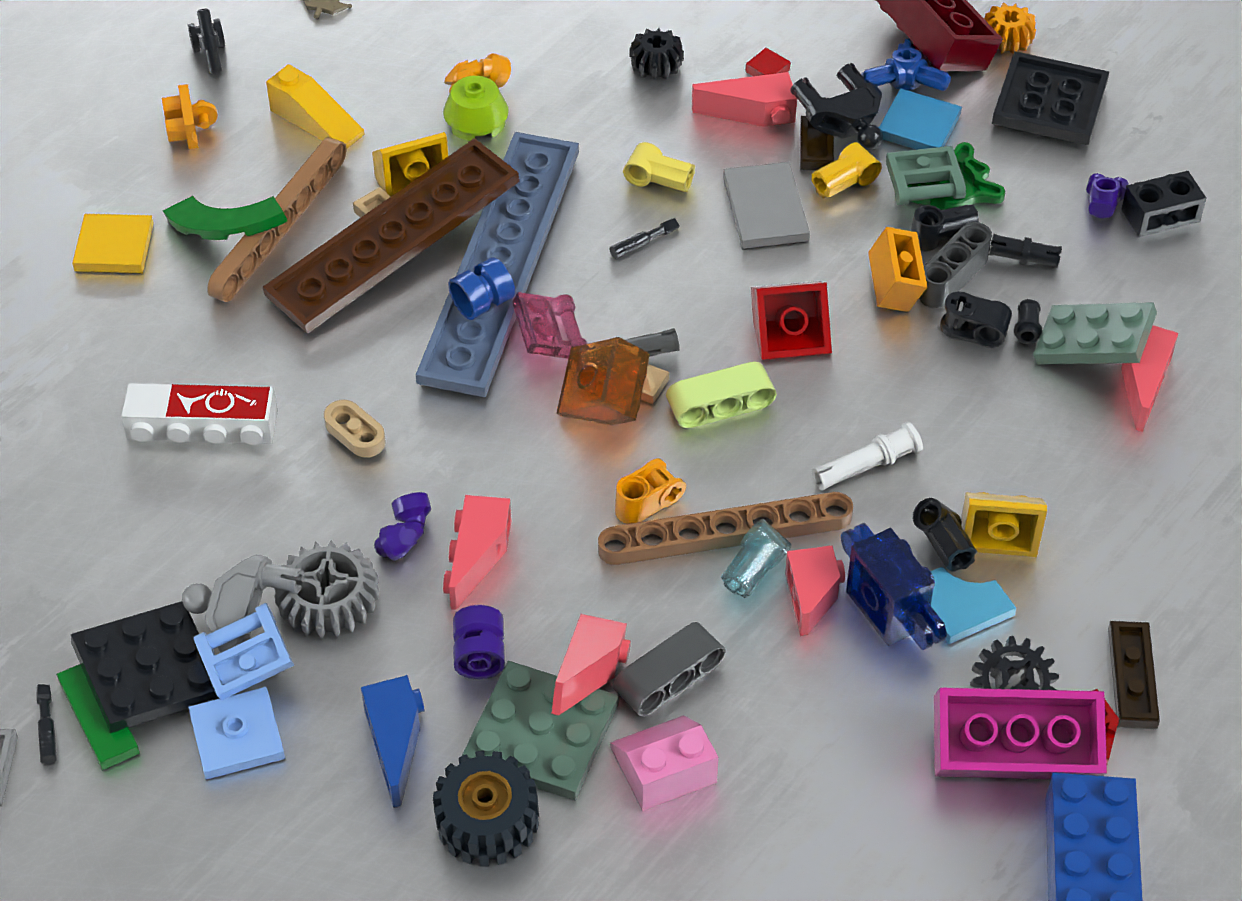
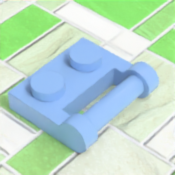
M267 603L255 607L256 612L208 635L202 632L193 637L220 700L294 666ZM263 626L264 633L215 655V648Z

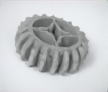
M332 540L327 547H321L315 541L312 550L308 551L301 547L299 557L288 555L287 565H281L294 569H303L304 571L303 582L296 581V584L302 586L298 594L274 588L276 593L274 598L283 620H289L293 630L302 627L306 637L313 631H317L322 639L326 632L333 631L334 635L338 638L340 629L346 628L353 632L354 622L365 624L367 613H374L375 601L378 600L379 596L378 575L375 569H373L370 559L363 558L360 549L351 551L347 542L341 547L336 548Z

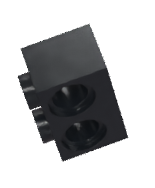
M1184 171L1127 185L1121 210L1137 235L1141 237L1200 222L1207 197L1190 172Z

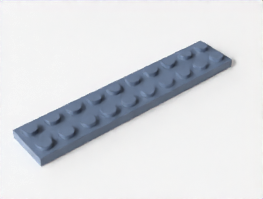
M520 132L514 133L503 161L519 173L520 182L483 208L456 276L467 270L473 272L474 266L491 257H495L508 270L515 286V295L499 306L493 303L490 304L491 307L488 312L473 320H469L459 312L449 292L416 372V384L486 397L578 157L579 143Z

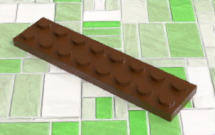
M474 138L262 287L264 294L308 334L519 183V173Z

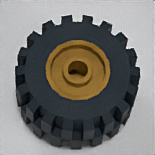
M484 750L476 751V757L469 759L467 754L459 757L458 766L450 763L445 768L446 777L439 776L436 782L437 791L433 792L434 813L439 837L443 845L448 844L449 852L456 857L461 852L463 862L472 864L473 859L478 858L480 866L489 867V859H497L498 865L507 863L506 855L511 853L515 859L522 854L521 844L529 847L533 842V833H537L539 826L538 795L535 781L530 779V771L525 765L518 768V759L509 756L504 760L502 759V752L493 751L492 756H485Z

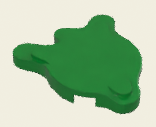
M962 142L956 146L954 152L966 186L965 198L953 199L950 196L911 201L916 204L935 206L940 210L977 203L1000 204L1004 201L1005 189L999 184L985 181L989 177V166L974 159L973 146L970 143ZM944 180V181H934V182L916 183V184H908L907 186H908V187H917V186L944 184V183H950V181H949V180Z

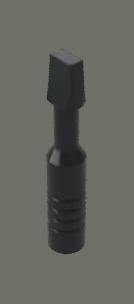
M675 218L667 220L648 232L642 231L610 246V253L614 259H617L647 245L655 237L673 232L680 225Z
M38 684L36 701L40 708V720L38 721L40 762L50 765L57 761L54 721L50 717L51 691L50 685Z

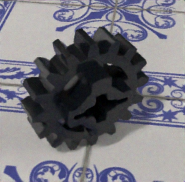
M1009 636L1004 647L998 639L993 641L991 644L992 652L983 649L978 655L984 663L975 662L971 669L980 676L973 678L970 686L982 689H992L989 682V672H991L990 676L995 679L996 689H1005L1009 684L1010 678L1014 674L1017 675L1020 670H1024L1020 677L1021 680L1010 689L1057 690L1050 686V684L1059 679V674L1049 673L1048 670L1054 664V659L1043 660L1041 657L1045 649L1043 646L1033 651L1030 649L1029 638H1026L1021 645H1017L1014 636ZM1005 656H1018L1024 659L1010 661ZM1034 668L1039 675L1040 685L1034 680Z

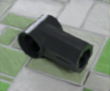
M973 204L944 210L931 205H923L915 210L910 231L917 232L921 251H931L938 246L940 240L952 238L967 223L979 222L978 211Z
M926 498L920 501L913 512L912 519L914 525L925 533L948 570L955 572L960 569H967L975 562L974 557L977 550L963 530L960 516L937 499Z

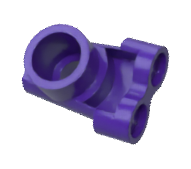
M1099 173L1092 174L1086 187V191L1090 195L1089 213L1097 218H1110L1118 202L1124 199L1126 186L1129 185L1128 181L1122 177L1113 179Z

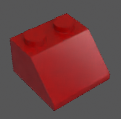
M815 281L751 287L753 323L761 360L832 353L827 282Z

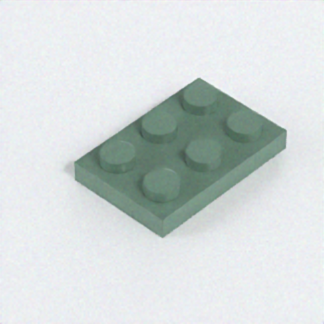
M1154 302L1052 305L1033 353L1036 363H1140L1157 315Z

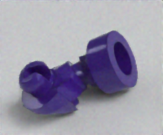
M416 492L406 494L391 503L395 519L404 523L388 525L380 529L379 538L374 543L375 551L379 556H388L395 561L405 557L410 549L417 544V540L424 534L423 529L426 516L431 511L427 493Z

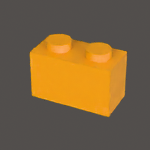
M885 227L868 252L877 307L909 312L927 288L917 232Z

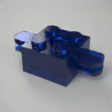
M866 523L855 526L854 530L849 529L842 532V547L850 558L846 593L886 645L889 647L911 636L921 650H926L932 647L933 643L937 644L944 641L947 637L945 624L931 607L935 587L934 577L931 571L925 566L922 567L913 556L908 542L900 539L891 527L874 535Z

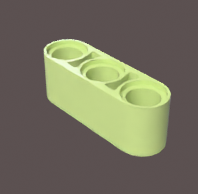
M755 361L678 381L671 385L666 392V398L678 424L683 428H693L763 409L769 406L777 396L765 368L760 362Z

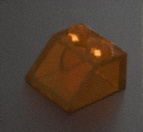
M620 337L571 347L556 414L608 425L636 421L637 413L640 409L644 380L647 376L650 353Z

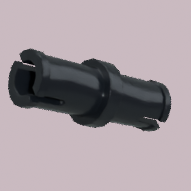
M993 234L989 255L1019 260V264L1023 265L1031 262L1058 268L1061 257L1059 254L1062 252V246L1032 242V238L1024 237L1021 240Z

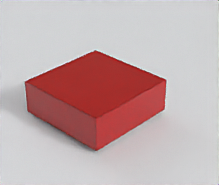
M764 48L746 63L745 72L751 76L785 73L790 71L791 61L768 48Z

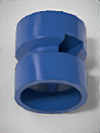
M491 257L474 266L473 272L467 270L451 278L448 282L449 292L455 306L469 320H473L488 312L491 307L490 304L493 303L499 306L515 295V286L508 270L495 257Z

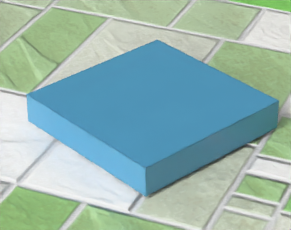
M900 88L879 126L883 134V140L915 150L944 147L961 115L962 106Z

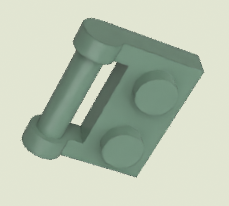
M953 146L887 153L886 165L898 206L908 205L909 201L950 196L953 199L965 198L966 186ZM944 180H949V181H950V183H944V184H935V185H926V186H917V187H908V186H907V184H916V183H925V182H934V181H944Z

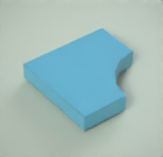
M942 566L909 581V590L948 644H952L1015 616L1016 613L1015 605L996 580L985 583L966 582L952 576Z

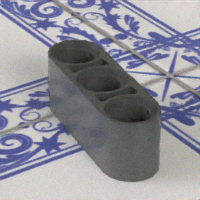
M980 222L967 223L924 265L927 288L919 299L925 306L931 308L943 307L947 296L953 292L960 291L986 264L992 238V231L988 226Z
M692 622L623 669L614 680L613 689L639 716H647L716 668L724 658L726 649L700 623Z

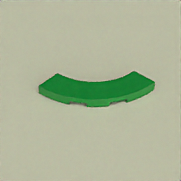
M191 196L163 210L168 222L177 231L185 235L197 234L205 240H227L229 235L243 232L246 236H251L280 226L288 221L274 196L237 208L209 207L200 203L194 196Z

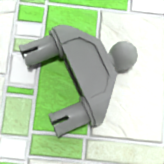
M254 555L243 560L215 581L212 592L204 584L190 585L182 594V602L187 611L193 614H200L206 611L205 620L212 633L256 612L255 607L259 606L263 590L266 587L298 594L302 586L296 584V581L303 582L304 571L303 569L272 564L271 559H268V557ZM251 632L219 646V651L222 653L251 639Z

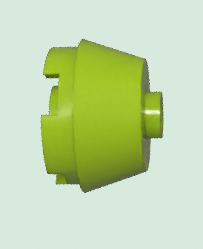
M468 76L458 80L452 86L443 109V116L447 124L451 126L452 133L455 136L471 141L475 136H484L490 133L492 137L498 135L505 126L509 110L504 97L494 81L483 76Z

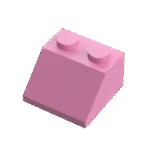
M684 715L610 742V747L642 811L717 783L718 755L702 725Z

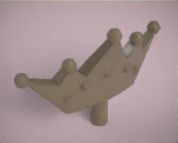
M303 0L307 10L315 11L313 15L315 19H319L322 12L335 15L347 8H352V4L340 3L339 0Z

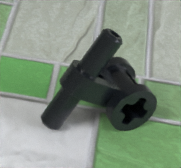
M207 8L199 9L197 11L199 26H195L194 23L187 24L194 53L200 52V48L205 50L209 72L217 74L222 71L218 47H225L221 22L217 18L213 19L212 23L210 10Z

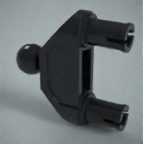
M853 63L843 66L836 75L850 92L832 98H822L807 77L801 78L793 84L790 91L806 109V118L815 129L842 139L858 134V143L866 150H875L882 144L883 134L881 129L876 125H870L879 111L882 92L876 84L867 82Z

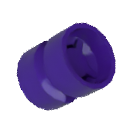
M471 605L456 612L453 617V638L455 642L453 646L455 671L459 675L471 679H487L502 672L505 667L503 614L498 609L486 605Z

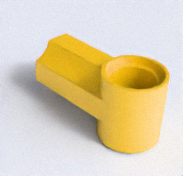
M854 142L843 149L837 160L813 172L811 181L815 186L816 192L824 199L839 193L857 182L861 186L871 184L879 176L882 164L863 146Z

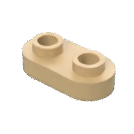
M337 400L326 407L324 420L327 431L355 455L372 457L384 449L386 444L384 428L356 403L349 400Z

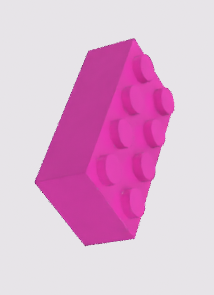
M939 688L934 695L935 777L1051 779L1052 772L1104 776L1107 774L1104 691Z

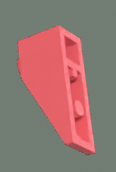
M788 72L692 84L693 113L762 127L795 123L797 98L790 91L793 84Z
M1154 325L1149 334L1140 363H1122L1121 367L1135 428L1141 432L1144 431L1172 359L1178 337L1177 332Z
M585 614L580 615L555 682L551 714L561 715L615 678L619 663L626 664L629 657L631 640L625 639L627 623Z

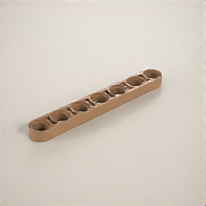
M330 137L325 138L275 198L288 221L255 235H244L211 275L207 287L209 296L226 303L234 298L341 167L347 152L344 142Z
M830 492L612 526L600 533L598 537V554L605 563L620 565L846 528L851 523L853 502L846 494ZM830 506H840L845 509L846 513L842 516H832L827 513L826 509ZM801 511L810 518L804 522H796L789 515L793 512ZM759 517H766L773 524L767 528H760L753 523V520ZM721 523H730L736 527V530L732 533L724 534L719 532L716 526ZM684 529H694L699 533V536L695 539H684L679 533ZM649 534H655L662 538V542L657 545H648L642 541V538ZM612 540H619L625 544V547L619 551H611L605 547V544Z

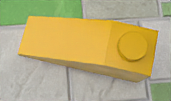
M288 64L266 81L270 111L323 141L325 138L330 137L344 142L348 149L365 135L364 129L312 77Z

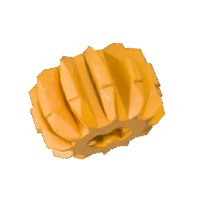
M1003 2L1001 7L992 6L990 12L985 13L984 19L1003 39L998 48L1001 54L1005 51H1010L1012 54H1014V51L1017 52V50L1026 51L1029 44H1032L1033 39H1035V15L1028 13L1027 7L1018 8L1016 3L1013 6H1008Z

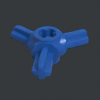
M905 39L904 43L898 44V49L892 53V58L886 60L885 65L866 69L861 73L867 82L874 83L877 86L890 83L891 86L898 90L901 88L908 91L918 88L921 84L944 91L948 88L951 81V76L947 72L929 67L927 61L921 59L922 54L911 43V39Z

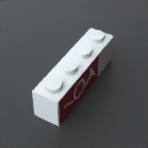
M128 383L121 418L127 440L141 442L173 441L178 443L210 442L214 444L246 443L255 445L273 443L278 409L274 387Z

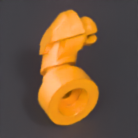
M495 53L489 54L485 59H481L480 62L477 59L471 62L466 60L454 66L445 77L444 83L451 85L450 93L452 86L458 80L468 76H483L494 81L497 87L500 88L507 83L510 77L511 63L506 56Z

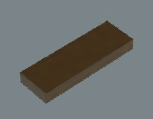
M1110 621L1108 634L1116 715L1119 718L1117 727L1158 729L1160 718L1149 622Z

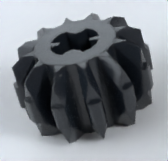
M646 28L644 34H636L634 41L631 42L629 57H631L633 71L640 72L641 77L652 76L655 80L656 77L662 76L668 79L669 74L678 73V69L684 60V50L682 49L680 37L673 36L672 30L662 32L660 28L656 31Z

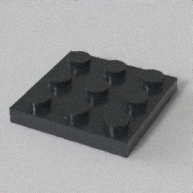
M1014 51L993 113L992 124L1089 145L1110 72Z
M182 601L71 634V644L110 733L189 709V706L220 699L215 692L193 637L198 635L199 632Z

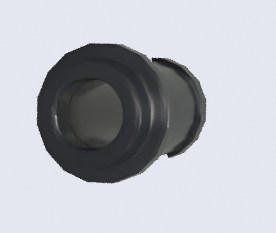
M1025 299L1020 302L1017 308L1018 322L1014 326V335L1023 344H1033L1042 334V326L1039 324L1041 307L1037 301Z

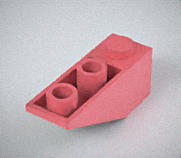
M465 495L463 510H456L454 531L459 533L457 540H451L449 562L453 563L452 571H445L443 592L450 594L452 610H457L507 552L512 522L510 498Z

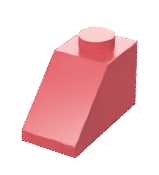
M833 545L787 551L785 575L800 636L808 635L836 602L839 585L845 582L844 564L842 560H836Z

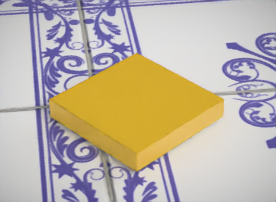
M84 214L72 262L74 271L143 273L154 225L152 215Z

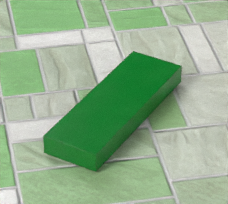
M80 664L56 674L59 684L102 771L140 754L138 745L129 727L110 733Z

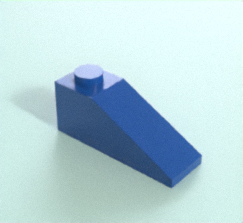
M408 675L361 687L365 715L393 808L402 805L420 732L418 713L425 712L419 688L412 690Z

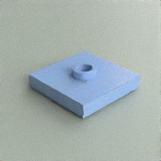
M267 687L232 695L223 700L216 699L188 707L206 780L285 759Z

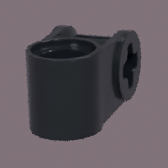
M960 291L953 292L947 296L945 300L946 314L943 315L940 322V328L944 334L951 338L967 340L989 348H996L1004 343L1012 317V311L1009 306L1000 301H991ZM960 302H963L962 311H958ZM955 319H958L957 328L953 327Z

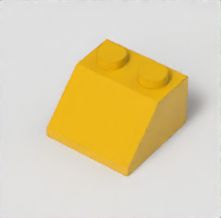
M445 132L373 151L374 174L379 186L389 196H392L447 158L448 145Z
M966 492L961 526L977 552L1037 557L1047 515V504L1042 498L1023 495L1008 496L985 492Z

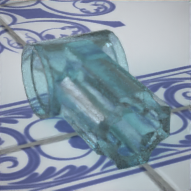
M764 519L759 520L746 533L741 541L743 547L721 575L724 586L733 594H738L744 598L752 594L768 570L775 567L792 546V543Z

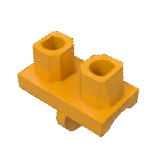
M188 84L178 85V96L162 98L168 141L187 140L189 149L199 148L195 126L202 129L209 128L217 120V109L212 103L204 100H199L192 105Z

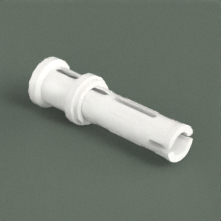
M906 422L901 425L900 430L886 436L883 434L875 436L872 439V443L866 447L813 468L812 475L817 485L820 484L819 489L825 490L880 464L890 466L901 456L910 452L913 454L921 452L923 449L922 440L915 426L910 422Z

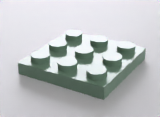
M508 660L462 756L467 754L468 758L471 759L476 757V751L484 750L485 756H492L493 751L502 752V759L506 760L509 756L518 759V768L523 765L526 766L530 771V779L535 781L536 788L576 801L619 705V695L597 689L561 715H554L551 712L557 676Z

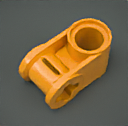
M653 459L642 468L622 477L616 485L615 515L621 522L626 524L643 522L646 518L663 508L675 504L683 496L686 490V483L681 478H675L666 469V463L662 459Z

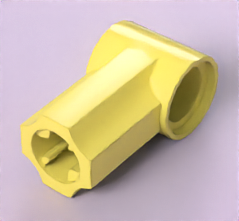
M642 142L636 146L624 166L623 174L626 180L635 186L643 187L653 182L688 192L695 174V165L663 156L658 147L648 142Z

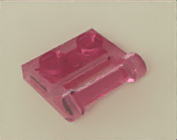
M517 292L512 303L527 353L571 359L570 351L589 348L587 341L581 336L574 315L576 307L571 295L563 294L553 298ZM555 315L561 317L568 341L562 340Z

